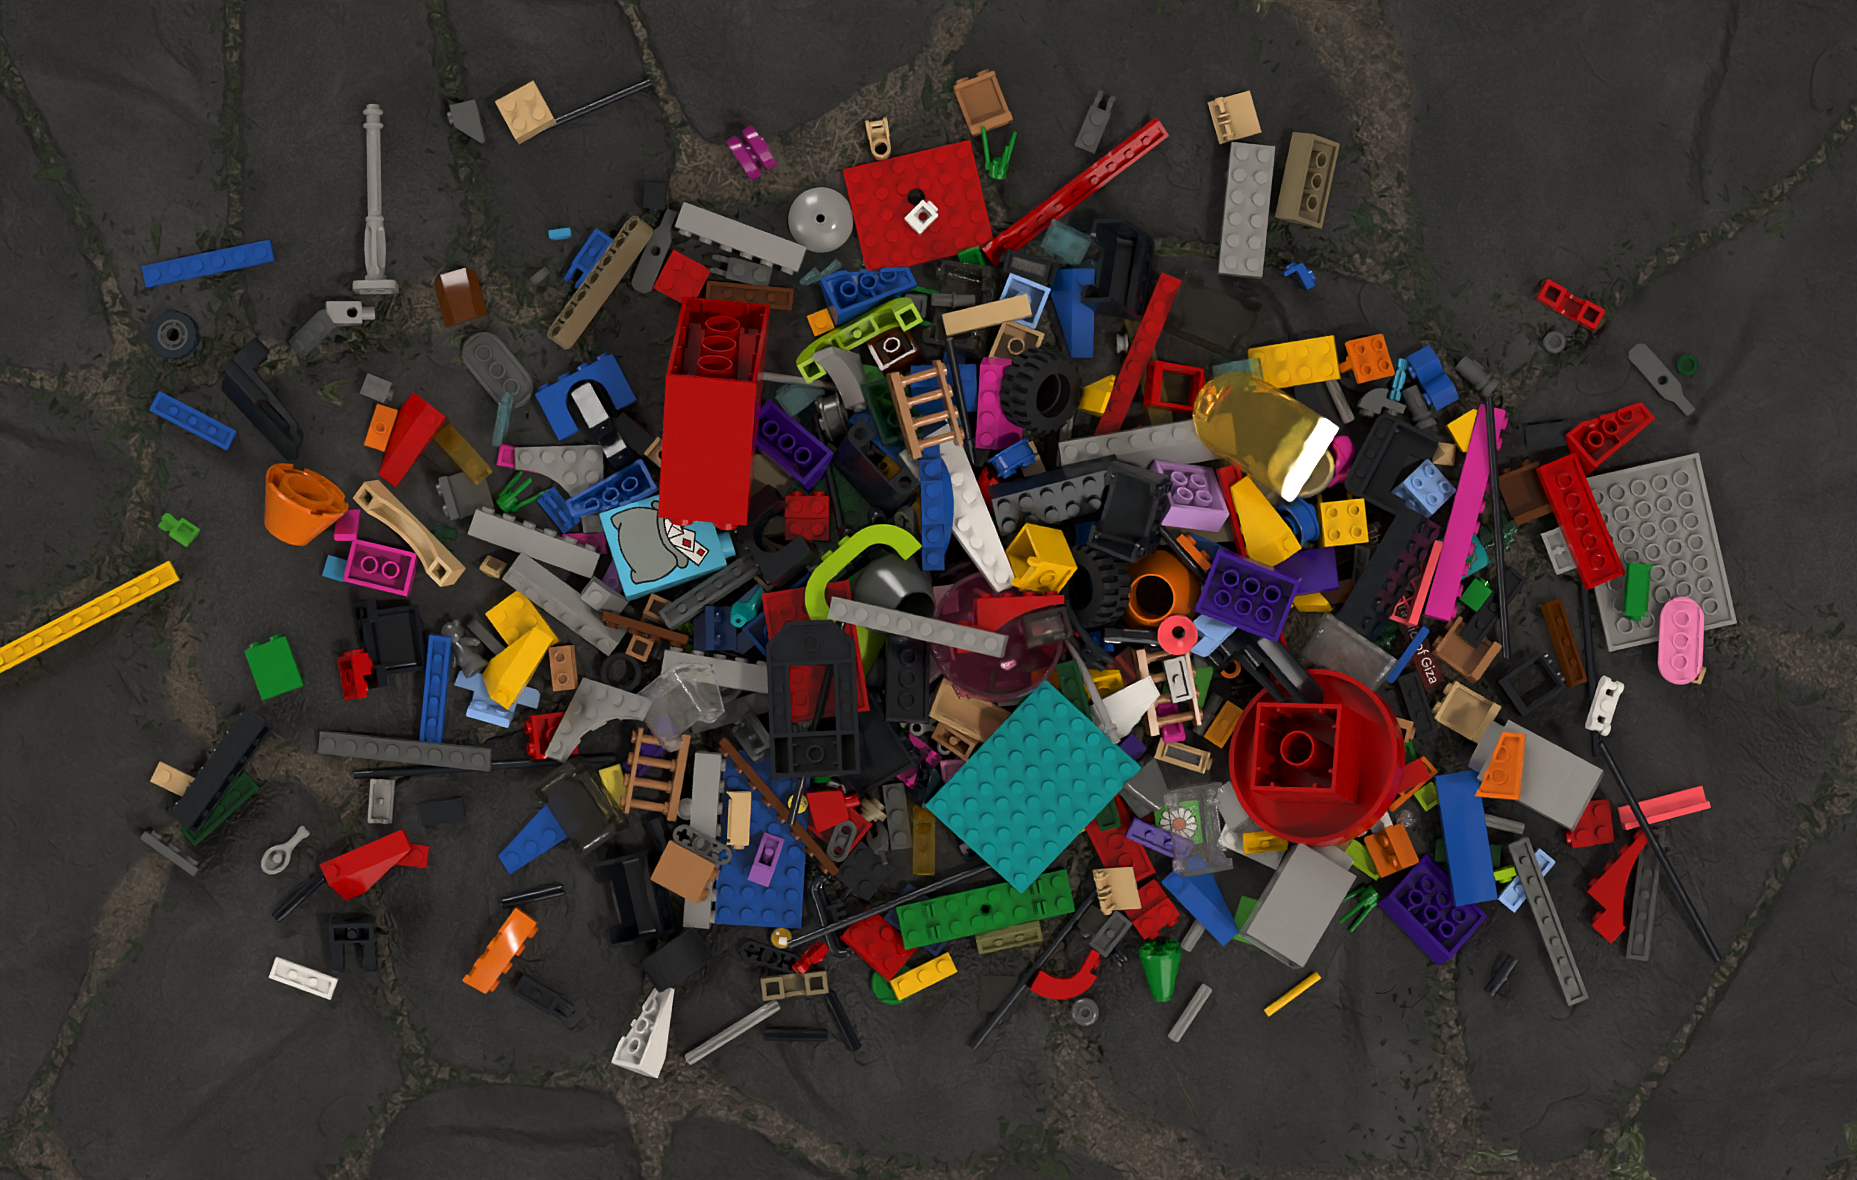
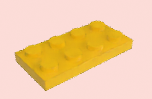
M1334 335L1248 349L1254 392L1341 379Z

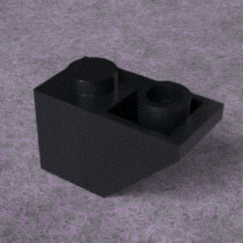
M922 760L910 797V800L921 809H928L925 807V804L945 784L937 769L926 760Z

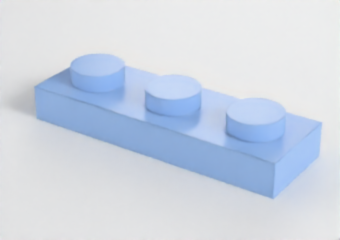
M1537 847L1534 853L1544 877L1555 864V861ZM1518 874L1513 876L1512 880L1509 881L1497 896L1498 900L1514 913L1526 899Z

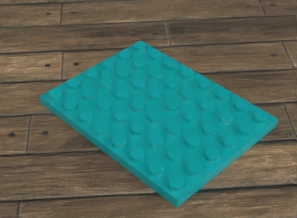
M1044 678L925 804V807L1022 894L1142 767L1118 744L1113 745L1110 737Z

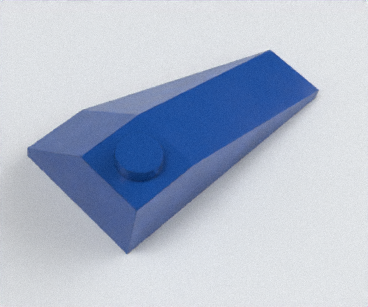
M1195 853L1176 867L1161 882L1223 947L1239 932L1210 868Z

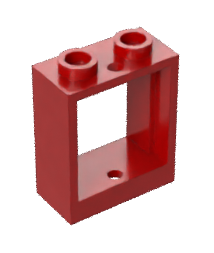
M1157 360L1148 363L1143 406L1191 415L1200 412L1203 406L1202 388L1206 380L1204 369ZM1163 372L1190 376L1187 406L1160 401Z

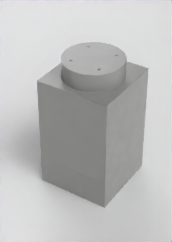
M1510 720L1507 721L1505 727L1492 721L1478 743L1468 767L1479 772L1477 779L1482 783L1484 773L1493 758L1492 755L1502 732L1526 734L1520 801H1515L1574 831L1603 778L1604 771Z
M1305 844L1291 845L1238 933V936L1292 969L1303 968L1357 877L1348 871L1354 860L1334 845L1327 847H1308Z

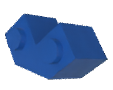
M1429 345L1406 357L1409 363L1407 370L1412 379L1416 378L1424 392L1422 396L1428 406L1432 405L1438 411L1459 399L1454 384L1445 374L1438 356Z

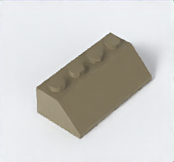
M1292 133L1275 218L1322 229L1340 143L1314 134Z

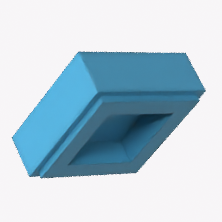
M570 227L548 230L549 238L552 241L573 237Z
M328 555L322 576L344 582L343 578L348 560Z

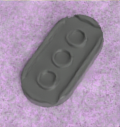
M477 332L465 341L462 350L463 362L493 400L500 404L504 397L503 407L507 409H517L527 404L533 395V380L502 340L492 333Z

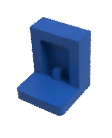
M1294 262L1285 267L1286 272L1282 274L1284 278L1296 272L1305 291L1315 286L1314 281H1316V278L1311 269H1306L1303 262L1299 265L1297 262Z

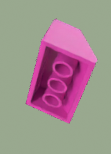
M983 357L981 361L975 448L999 450L1008 448L1022 440L1023 428L1012 424L1005 417L1004 410H1002L1000 404L1002 399L999 397V391L1002 390L1001 380L1005 378L1006 374L1004 372L1007 367L1012 365L1011 361L1013 359Z

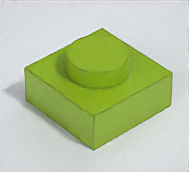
M1431 781L1413 794L1426 812L1437 804L1435 786Z
M1512 865L1493 870L1495 881L1499 880V883L1511 881L1512 877L1517 875L1515 867Z

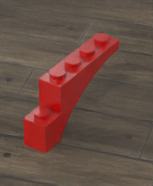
M1044 591V596H1036V592H1023V597H1014V593H1001V598H992V594H979V599H973L974 625L972 626V621L958 622V624L994 632L1006 622L1023 613L1049 605L1064 604V595H1058V591ZM953 647V653L973 652Z
M1642 828L1633 836L1635 841L1630 846L1626 843L1618 852L1620 857L1615 862L1611 859L1604 866L1603 870L1605 873L1600 878L1596 875L1587 884L1590 886L1587 892L1606 909L1605 911L1600 909L1593 916L1592 919L1595 922L1591 926L1610 943L1627 927L1623 918L1626 885L1636 858L1648 842Z

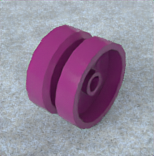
M749 125L742 130V136L747 142L746 145L735 135L725 142L751 181H754L761 176V170L756 162L759 161L763 168L768 171L775 167L777 163L762 136H759L753 126Z

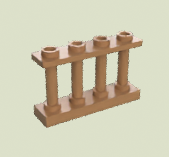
M933 360V368L904 377L899 372L886 374L909 459L922 457L921 452L924 448L952 440L955 446L963 445L962 440L965 439L962 427L958 426L957 418H959L957 407L952 404L951 397H953V391L950 384L946 382L947 369L945 364L941 363V360ZM936 376L938 390L910 398L905 396L903 388L906 385ZM942 398L945 411L917 419L911 418L909 409L912 406ZM945 419L948 420L951 432L924 440L917 439L915 430L918 427Z
M1141 647L1132 648L1137 681L1151 676L1154 683L1166 681L1164 672L1153 675L1149 673L1148 664L1152 661L1180 655L1170 654L1165 650L1148 653ZM1191 651L1182 654L1185 656L1194 698L1188 700L1190 711L1164 717L1156 716L1155 707L1158 704L1171 702L1169 693L1160 695L1149 710L1143 714L1147 735H1160L1159 729L1161 726L1191 720L1195 726H1201L1203 712L1201 707H1198L1197 699L1200 697L1197 685L1195 686L1193 677H1196V671L1190 661Z
M637 726L631 735V743H634L633 751L628 753L627 764L630 765L629 774L625 773L623 786H626L625 795H621L619 808H622V812L629 814L630 807L662 812L667 821L676 822L691 735L680 733L679 738L671 739L643 734L644 728ZM641 742L672 747L676 750V757L670 761L640 756ZM637 764L670 769V772H673L672 780L663 782L635 777ZM633 786L664 790L666 793H669L668 802L662 804L632 799Z

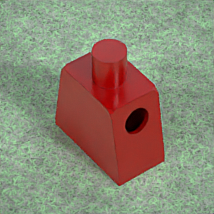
M841 785L807 788L806 791L817 833L847 821L850 818L849 808L860 806L858 794L845 795Z

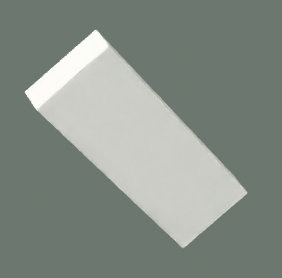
M276 957L269 975L271 979L331 1000L338 982V978L280 957Z

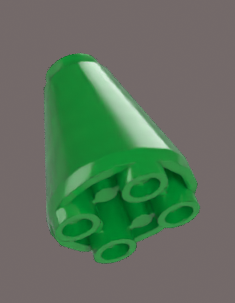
M1157 940L1144 941V946H1141L1138 950L1151 995L1156 1002H1167L1171 1000V995L1174 991L1182 948L1179 946L1178 940H1168L1166 943H1157Z

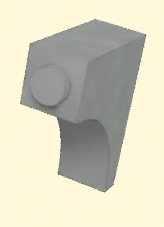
M833 346L813 354L814 361L820 364L833 379L846 409L860 412L867 409V405L873 403L859 354Z

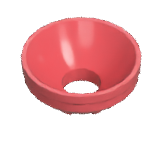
M1173 615L1166 618L1158 629L1159 644L1170 654L1182 655L1188 653L1195 646L1198 639V631L1194 622L1183 615ZM1176 626H1181L1185 630V635L1177 638L1173 635L1172 629Z

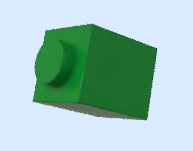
M1481 577L1478 580L1472 578L1463 590L1461 597H1458L1457 600L1473 612H1477L1493 591L1489 589L1490 584Z

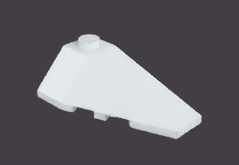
M1151 676L1102 698L1112 723L1117 726L1116 731L1120 739L1132 731L1133 726L1141 720L1142 715L1149 710L1160 696ZM1094 703L1089 705L1093 722L1104 732L1105 726Z
M656 988L653 989L642 1006V1014L638 1020L634 1019L630 1024L632 1029L626 1037L623 1036L619 1041L611 1063L642 1075L658 1078L666 1056L674 996L673 988H668L661 993H658Z

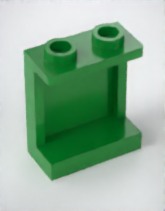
M282 634L269 637L270 642L262 644L261 641L248 645L250 649L244 651L262 700H267L306 685L304 677H301L288 636L282 637Z

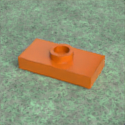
M377 404L364 442L365 446L386 452L399 410Z

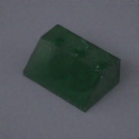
M887 377L861 385L860 387L882 446H904L905 442ZM906 385V387L903 388L905 396H908L910 398L911 395ZM912 406L909 409L911 418L917 419L919 418L915 406ZM921 426L915 430L917 439H922L924 434Z

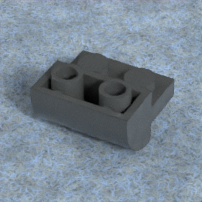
M1377 388L1364 394L1358 400L1355 409L1360 410L1358 414L1367 418L1379 415L1381 409L1383 410L1382 414H1390L1397 417L1404 413L1406 405L1386 398L1389 389Z

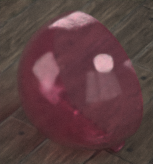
M981 572L971 574L955 583L944 594L935 610L933 619L955 624L963 621H972L973 626V599H979V594H992V598H1001V594L996 595ZM1015 586L1002 592L1014 593V597H1023V592L1019 591L1018 587ZM1055 605L1023 613L994 631L995 633L1008 635L1003 658L977 652L953 653V647L927 641L928 644H931L930 648L938 669L943 677L952 685L958 698L962 699L966 696L968 700L974 698L985 702H1008L1024 697L1042 685L1057 665L1063 645V629Z

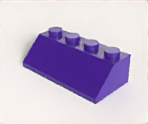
M770 399L760 409L756 450L806 492H809L822 478L834 453Z

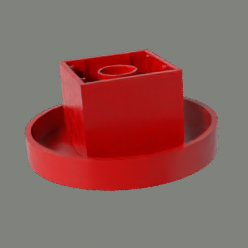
M1308 669L1306 671L1325 691L1323 704L1279 703L1263 688L1246 706L1235 726L1229 750V771L1237 799L1248 816L1261 828L1293 844H1305L1308 847H1327L1338 845L1360 836L1384 816L1394 801L1401 785L1405 766V747L1397 718L1389 705L1377 692L1357 679L1341 672L1325 669ZM1278 680L1272 682L1284 696H1291Z

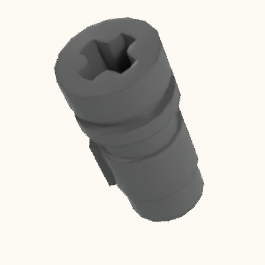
M1465 356L1455 367L1461 376L1476 387L1477 391H1481V395L1484 397L1489 396L1500 383L1499 380L1491 377V373L1487 374L1483 370L1484 367L1475 359L1472 361L1468 356Z
M1418 385L1402 391L1406 406L1413 417L1411 419L1412 423L1415 422L1416 424L1414 427L1423 431L1437 424L1435 418L1431 417L1432 411L1428 410Z

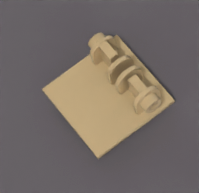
M1250 90L1225 98H1216L1214 101L1208 102L1219 144L1261 133Z
M1133 867L1093 869V879L1101 906L1100 911L1104 915L1111 914L1112 910L1142 908Z

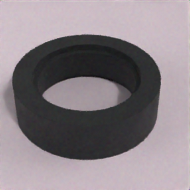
M1372 327L1353 328L1336 341L1339 364L1343 363V353L1346 349L1345 342L1363 337L1383 334L1394 372L1397 367V351L1392 340L1385 333ZM1340 371L1341 379H1337V381L1350 391L1368 393L1371 390L1386 385L1393 376L1358 384L1356 379L1352 378L1347 372L1341 373Z

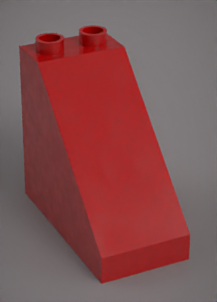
M683 297L666 374L659 518H668L669 522L678 526H688L695 521L712 522L714 527L721 530H732L739 525H747L768 340L770 305Z

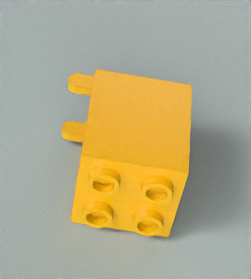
M1346 490L1347 500L1322 503L1321 493L1316 495L1317 504L1313 506L1316 510V518L1321 529V535L1317 539L1318 548L1369 542L1364 498L1352 499V494Z
M1026 523L1005 551L1014 574L1011 584L1018 587L1019 591L1036 592V594L1043 596L1044 591H1058L1059 593L1077 570V565L1062 530Z

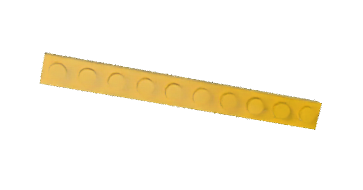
M171 561L165 562L1 647L0 673L180 581Z

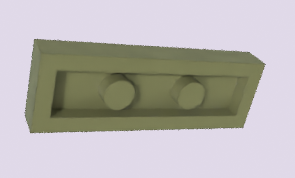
M1039 920L975 934L979 955L1043 941Z

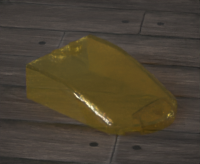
M1243 371L1228 372L1212 378L1199 392L1193 409L1196 434L1207 449L1278 497L1289 502L1293 501L1339 429L1285 392L1260 377Z

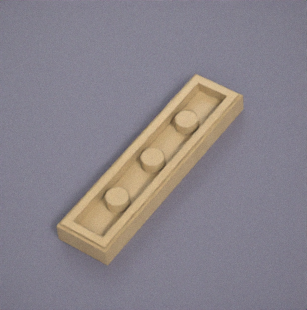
M1028 294L942 314L947 337L1033 316Z

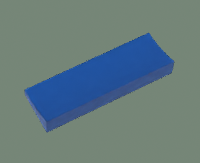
M1475 770L1433 776L1453 906L1455 907L1498 899L1482 797L1475 796L1477 789L1480 787L1479 780L1477 779L1478 772Z

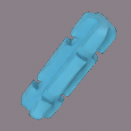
M1397 359V369L1390 386L1392 389L1389 390L1388 399L1400 401L1402 394L1400 390H1403L1407 374L1405 370L1409 366L1406 359Z

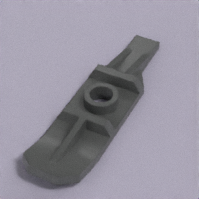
M667 209L660 226L653 231V235L646 244L631 282L634 290L644 294L652 291L672 241L670 230L677 212ZM654 247H658L660 249V253L658 255L652 254V249Z
M1637 344L1629 351V360L1664 399L1674 402L1686 416H1689L1695 410L1683 396L1679 381L1645 344ZM1660 376H1663L1666 379V382L1663 385L1659 384L1658 378Z

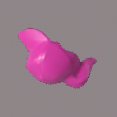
M1324 426L1322 428L1321 440L1330 452L1335 466L1333 479L1328 485V488L1335 484L1345 482V478L1355 460L1356 447L1348 436H1334Z

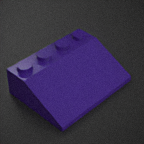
M1219 547L1195 612L1277 643L1302 578Z
M1427 854L1377 903L1438 966L1451 959L1487 917L1475 903L1458 907L1453 906L1449 877Z

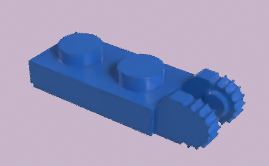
M596 228L571 263L572 266L563 280L566 282L571 280L578 268L584 272L576 282L575 288L578 289L613 239Z

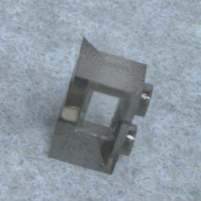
M1052 606L1038 613L1037 611H1030L1022 617L1020 622L1027 649L1069 640L1073 631L1065 607L1058 608V606Z

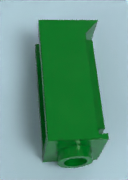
M1626 563L1622 615L1628 616V620L1641 621L1642 617H1648V615H1645V612H1648L1651 572L1648 571L1654 565Z

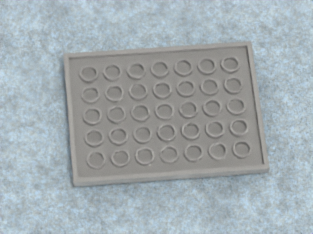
M1699 453L1586 478L1625 571L1624 575L1594 587L1608 652L1659 641L1660 612L1667 602L1677 597L1690 598L1701 607L1704 613V630L1737 623ZM1626 563L1654 565L1648 571L1651 572L1648 612H1645V615H1648V617H1642L1641 621L1628 620V616L1622 615Z

